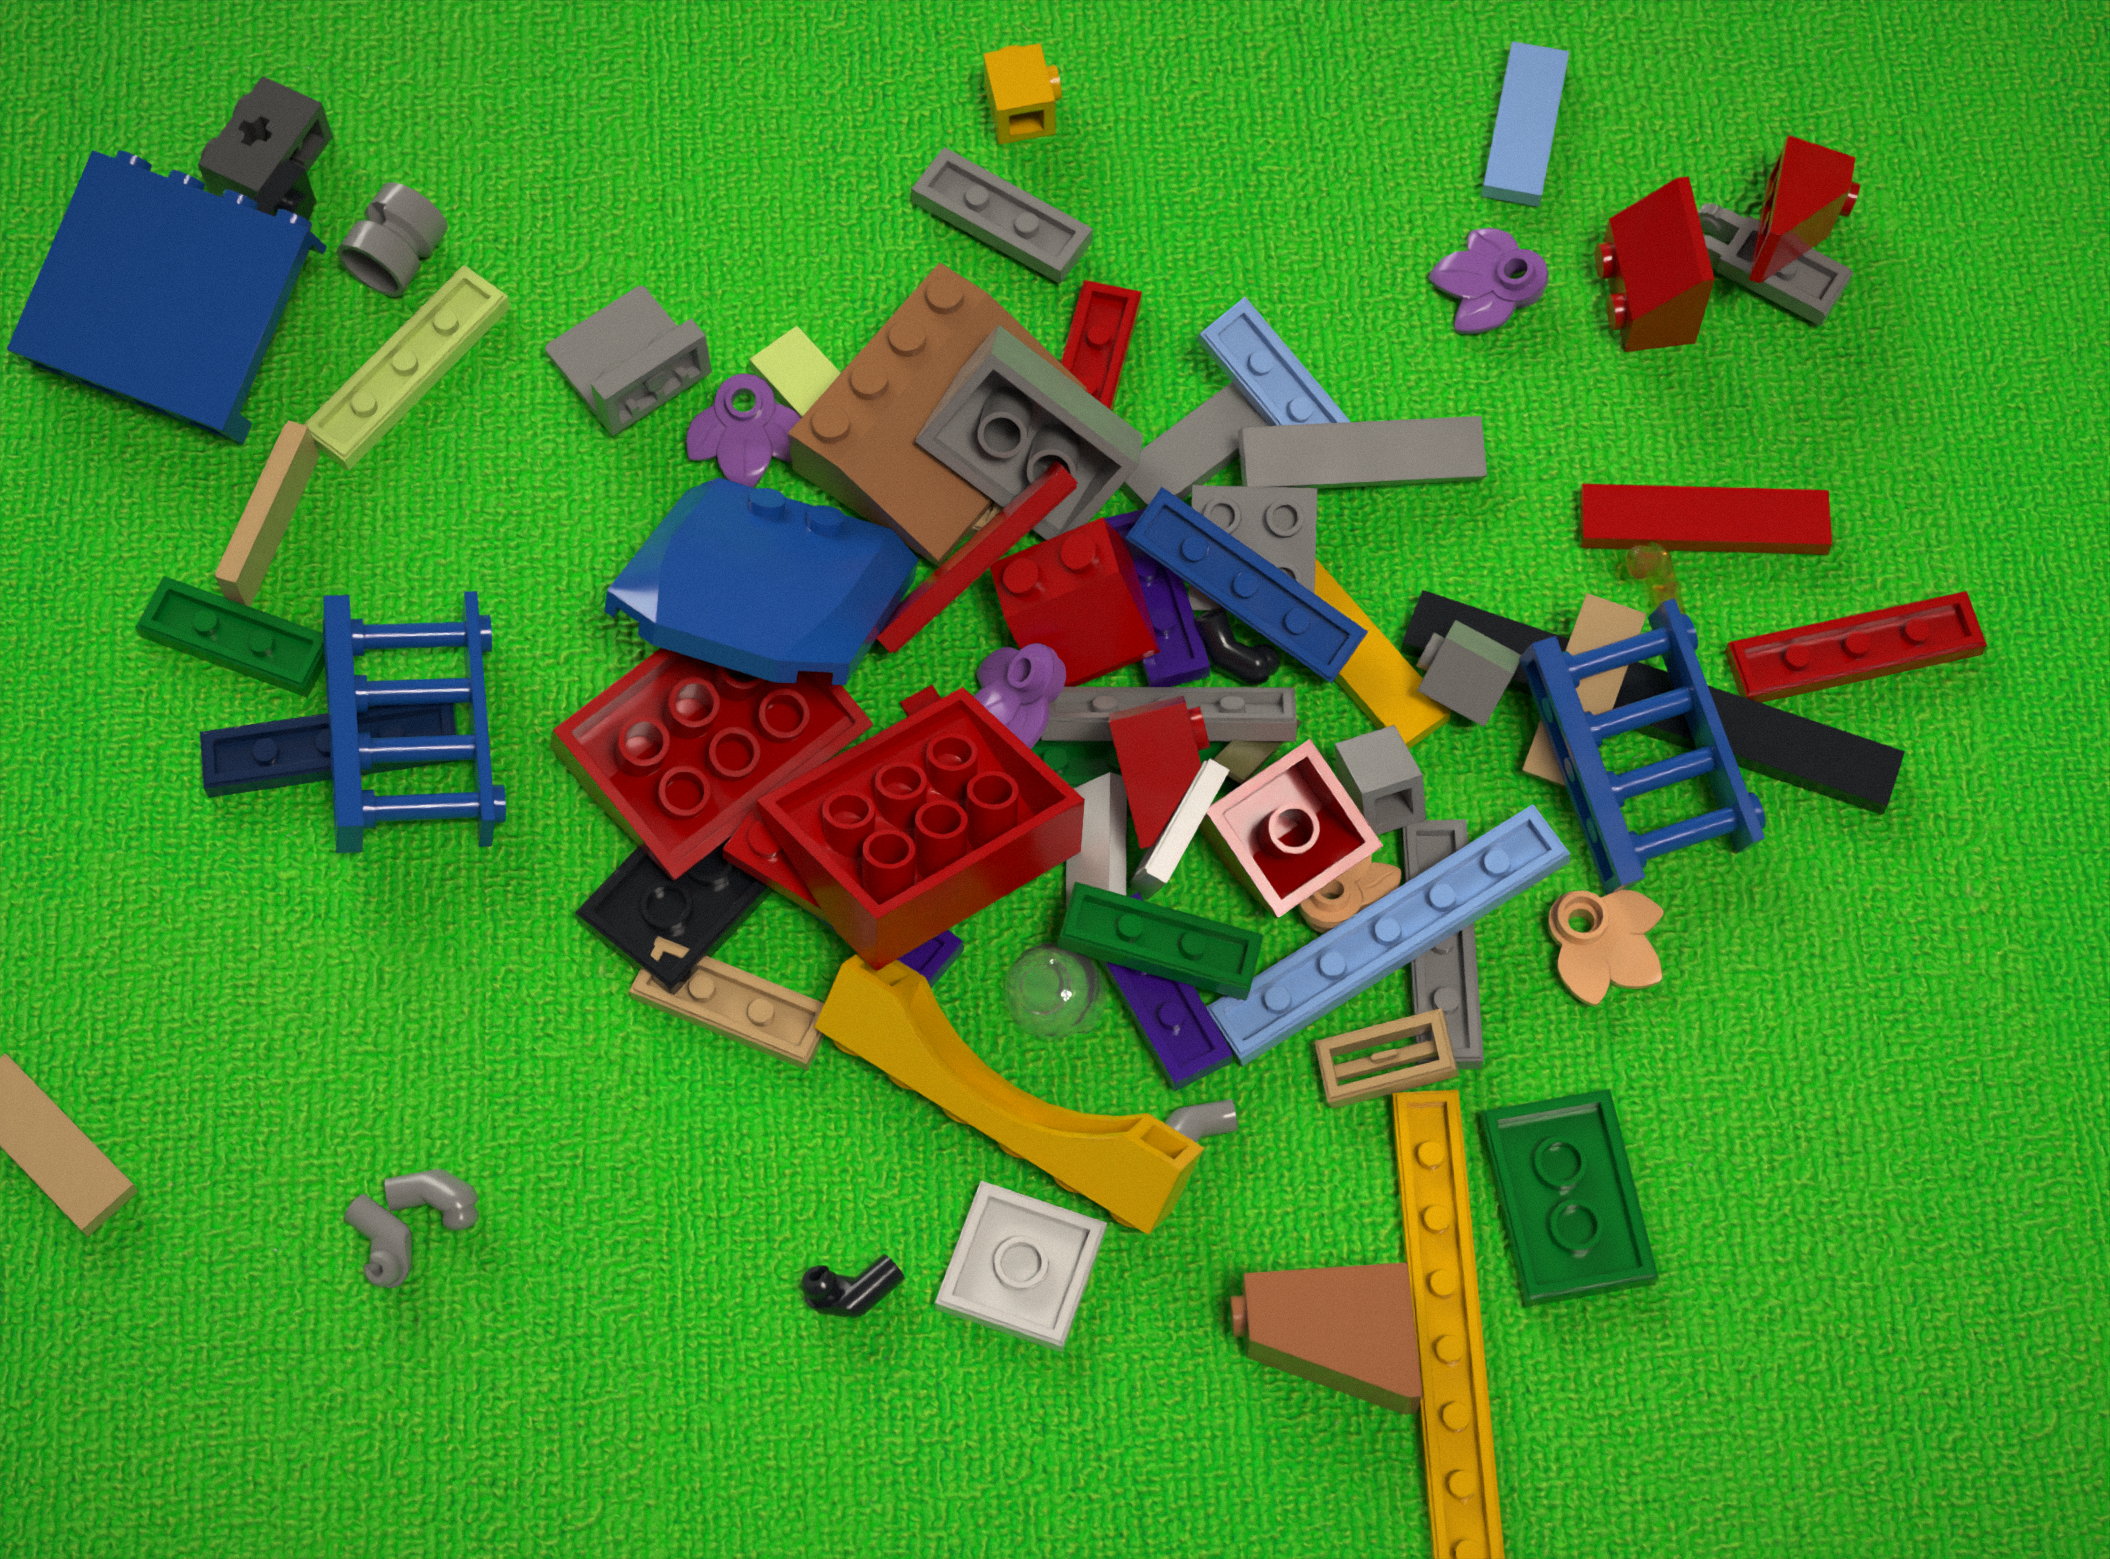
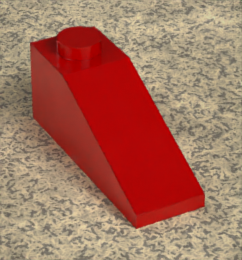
M1787 135L1766 184L1748 280L1759 284L1828 238L1839 215L1846 218L1849 217L1860 190V183L1852 181L1856 157Z

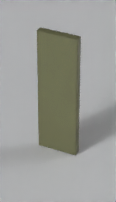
M1297 719V729L1301 726V723H1302V722H1301L1300 720H1298V719ZM1233 739L1213 761L1229 769L1230 771L1227 776L1243 784L1285 741H1239Z

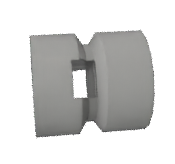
M389 182L381 187L364 212L366 220L357 221L338 246L336 252L340 262L357 280L383 295L397 297L402 295L419 271L421 264L418 256L425 258L430 256L445 235L448 225L439 209L423 195L403 184Z

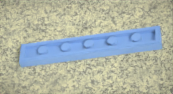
M1532 804L1255 976L1246 1001L1225 995L1206 1008L1228 1047L1243 1067L1570 863V853Z

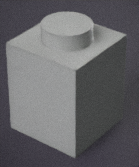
M1455 620L1446 638L1434 632L1416 666L1427 671L1417 691L1485 727L1514 675L1521 655Z
M1395 725L1335 743L1338 780L1376 835L1426 820L1423 774Z

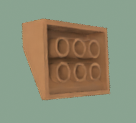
M939 262L788 432L793 470L872 523L893 529L908 547L939 567L995 502L915 442L917 435L962 366L999 324L1086 392L1087 388L991 295Z

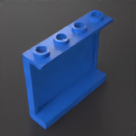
M92 150L7 350L34 367L243 445L252 422L240 414L308 251L312 250L324 255L327 246L310 231L312 223L295 213L278 209L274 217L258 211L259 204L256 201L238 192L225 189L220 197L203 191L205 187L203 182L183 172L171 170L169 176L165 177L151 172L152 165L149 162L131 153L118 150L115 158Z

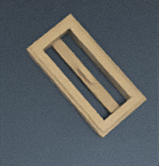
M1442 1008L1314 1041L1327 1101L1331 1108L1335 1109L1460 1076L1453 1055L1452 1040L1447 1029L1446 1015ZM1431 1031L1434 1034L1435 1039L1375 1053L1372 1056L1334 1065L1333 1057ZM1439 1055L1440 1060L1340 1086L1338 1084L1342 1080Z

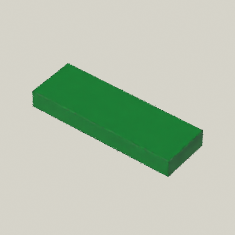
M163 576L135 627L141 638L306 698L309 697L325 666L323 633Z
M1074 882L1057 948L1246 1001L1251 989L1264 935Z

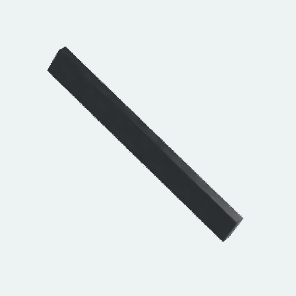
M1422 590L1404 636L1401 652L1420 658L1434 632L1446 638L1455 620L1520 655L1532 643L1554 636L1557 637L1561 651L1565 652L1570 639ZM1519 662L1507 688L1532 696L1521 663ZM1640 662L1629 664L1613 709L1674 690L1668 672ZM1708 686L1738 766L1882 815L1884 814L1905 751ZM1684 714L1634 729V731L1690 750L1697 749Z

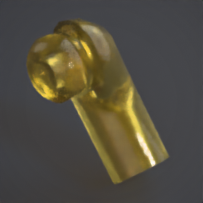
M1650 542L1647 544V547L1643 545L1632 547L1627 554V570L1635 579L1645 578L1652 610L1654 611L1662 602L1675 598L1680 614H1686L1670 552L1661 544Z

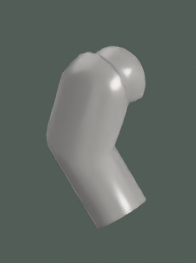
M433 1169L386 1178L384 1181L390 1211L429 1204L435 1209L442 1211L443 1225L449 1230L469 1228L479 1218L478 1210L475 1207V1203L478 1202L479 1198L473 1186L446 1170Z

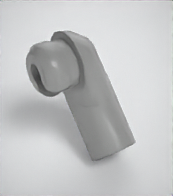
M1232 1099L1181 1107L1175 1110L1165 1122V1124L1196 1143L1201 1137L1238 1131L1236 1111Z
M362 1194L350 1204L344 1215V1220L371 1240L370 1264L364 1265L366 1279L376 1287L394 1288L401 1285L412 1269V1232L407 1224L368 1195Z

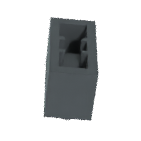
M262 76L252 91L239 99L234 108L232 118L219 136L212 138L202 151L198 166L209 193L221 197L224 190L228 189L253 200L286 159L304 168L307 173L333 138L321 102Z

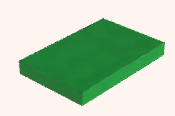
M1610 1089L1480 1112L1479 1123L1524 1308L1656 1284L1659 1277Z

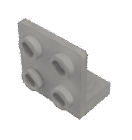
M637 286L545 346L547 357L612 436L712 372L706 335L692 318L677 326L644 286Z
M1192 485L1193 509L1314 593L1317 488ZM1189 584V601L1193 611H1210L1222 608Z

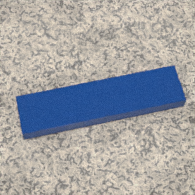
M1163 487L1159 489L1125 537L1127 541L1330 684L1333 683L1368 633L1360 625Z

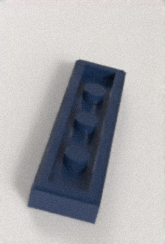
M455 703L368 707V713H357L358 732H370L371 738L459 735ZM328 713L200 732L203 784L209 798L332 780ZM461 760L372 764V770H362L360 772L361 775Z

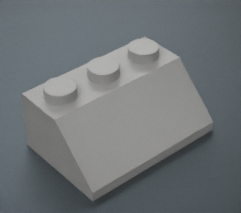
M998 324L959 370L917 435L915 442L1003 508L1013 501L1055 461H1058L1078 484L1076 485L1077 488L1032 528V530L1048 540L1089 522L1139 466L1143 435Z

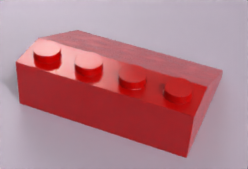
M660 648L552 730L550 747L596 803L675 882L732 837L757 802V799L832 759L872 728L874 724L842 685H831L833 678L831 672L798 671L796 683H778Z
M962 687L757 799V810L835 931L875 971H878L1081 852L1085 799Z

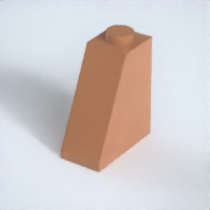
M1407 1262L1244 1273L1241 1296H1230V1315L1233 1337H1245L1248 1359L1400 1414L1417 1413L1422 1399V1389Z

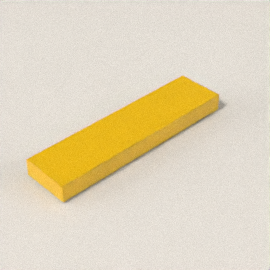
M1315 558L1314 594L1368 631L1365 638L1335 678V681L1378 730L1395 725L1409 750L1450 721L1452 711L1443 704L1417 691L1423 678Z

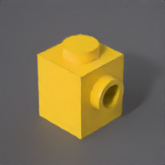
M1041 43L1022 47L1012 45L998 51L983 53L984 86L998 145L1055 135V101L1062 100L1061 83L1057 66H1046Z

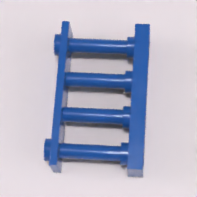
M477 591L464 592L461 622L363 625V618L351 619L349 595L323 596L322 627L336 853L362 852L364 829L375 828L376 822L477 818L479 847L492 846L495 823H505L506 799L504 785H493L482 658V652L492 651V626L490 615H479ZM463 647L466 678L367 681L366 675H354L353 657L364 656V650ZM468 703L470 734L371 738L370 732H358L357 713H368V706ZM472 760L475 792L374 796V790H362L360 771L372 770V764Z
M1675 598L1662 602L1648 617L1652 631L1573 656L1568 651H1561L1557 637L1554 636L1532 643L1519 658L1606 895L1619 890L1631 889L1645 878L1642 868L1646 867L1648 859L1725 834H1729L1736 854L1749 850L1765 839L1762 829L1765 828L1766 822L1762 805L1758 797L1753 792L1748 793L1694 651L1698 647L1695 627L1687 614H1680ZM1662 655L1674 690L1597 715H1593L1591 711L1584 712L1575 689L1579 687L1580 680ZM1684 714L1697 748L1696 750L1619 775H1615L1611 770L1606 772L1598 751L1603 739ZM1706 773L1719 807L1718 810L1639 836L1635 831L1628 832L1620 810L1624 806L1625 799Z

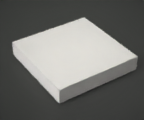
M1212 759L1205 760L1201 764L1200 770L1155 844L1148 847L1129 882L1131 884L1130 889L1140 892L1141 895L1150 899L1167 884L1230 771L1229 769Z
M980 1181L936 1298V1310L1063 1353L1104 1240L1107 1223Z

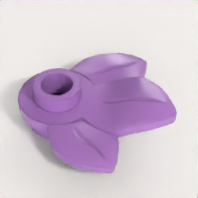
M1483 228L1470 231L1467 239L1468 251H1457L1445 256L1429 274V280L1436 288L1455 298L1462 299L1454 326L1455 331L1461 334L1481 333L1504 325L1513 314L1515 308L1527 307L1537 302L1543 295L1549 281V272L1544 259L1534 251L1520 249L1512 235L1497 228ZM1526 272L1521 278H1509L1515 273Z
M746 373L734 375L720 385L715 395L714 405L700 412L692 420L686 439L689 460L704 461L717 457L719 466L729 481L754 488L768 469L772 456L792 463L788 432L800 420V417L794 410L775 402L771 387L762 378ZM745 393L754 396L756 403L751 410L740 412L733 407L737 396Z
M1041 643L1029 644L1020 651L1008 646L993 651L977 669V678L983 688L973 696L1030 749L1034 747L1043 734L1049 721V703L1059 696L1066 680V668L1062 660L1058 658V655L1052 648Z

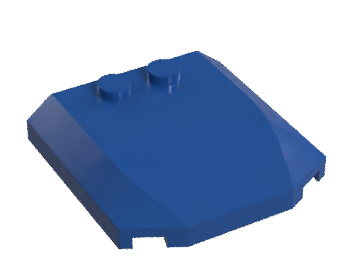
M718 477L690 488L683 494L607 589L605 612L615 618L620 610L639 622L638 635L654 646L771 682L796 683L798 671L833 672L831 685H846L914 582L918 558L893 529L846 516L840 510L831 506H813L786 498L781 492L774 489H756Z

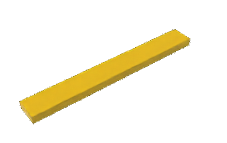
M1459 1090L1392 1093L1391 1110L1405 1262L1408 1264L1422 1399L1418 1408L1432 1559H1505Z

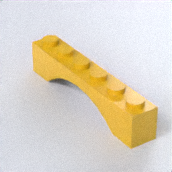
M858 953L842 963L814 1026L815 1029L833 1039L834 1044L843 1052L864 1058L885 1071L889 1079L896 1085L908 1090L917 1091L941 1106L944 1113L951 1119L962 1124L972 1125L996 1140L999 1147L1007 1154L1030 1161L1051 1174L1056 1183L1062 1188L1073 1193L1083 1194L1109 1210L1111 1216L1120 1224L1129 1228L1139 1229L1147 1235L1174 1210L1204 1150L1203 1146L1149 1113L1125 1116L1081 1113L1047 1103L1015 1087L988 1067L959 1037L940 1009L926 977L898 960L893 961L878 971H875Z

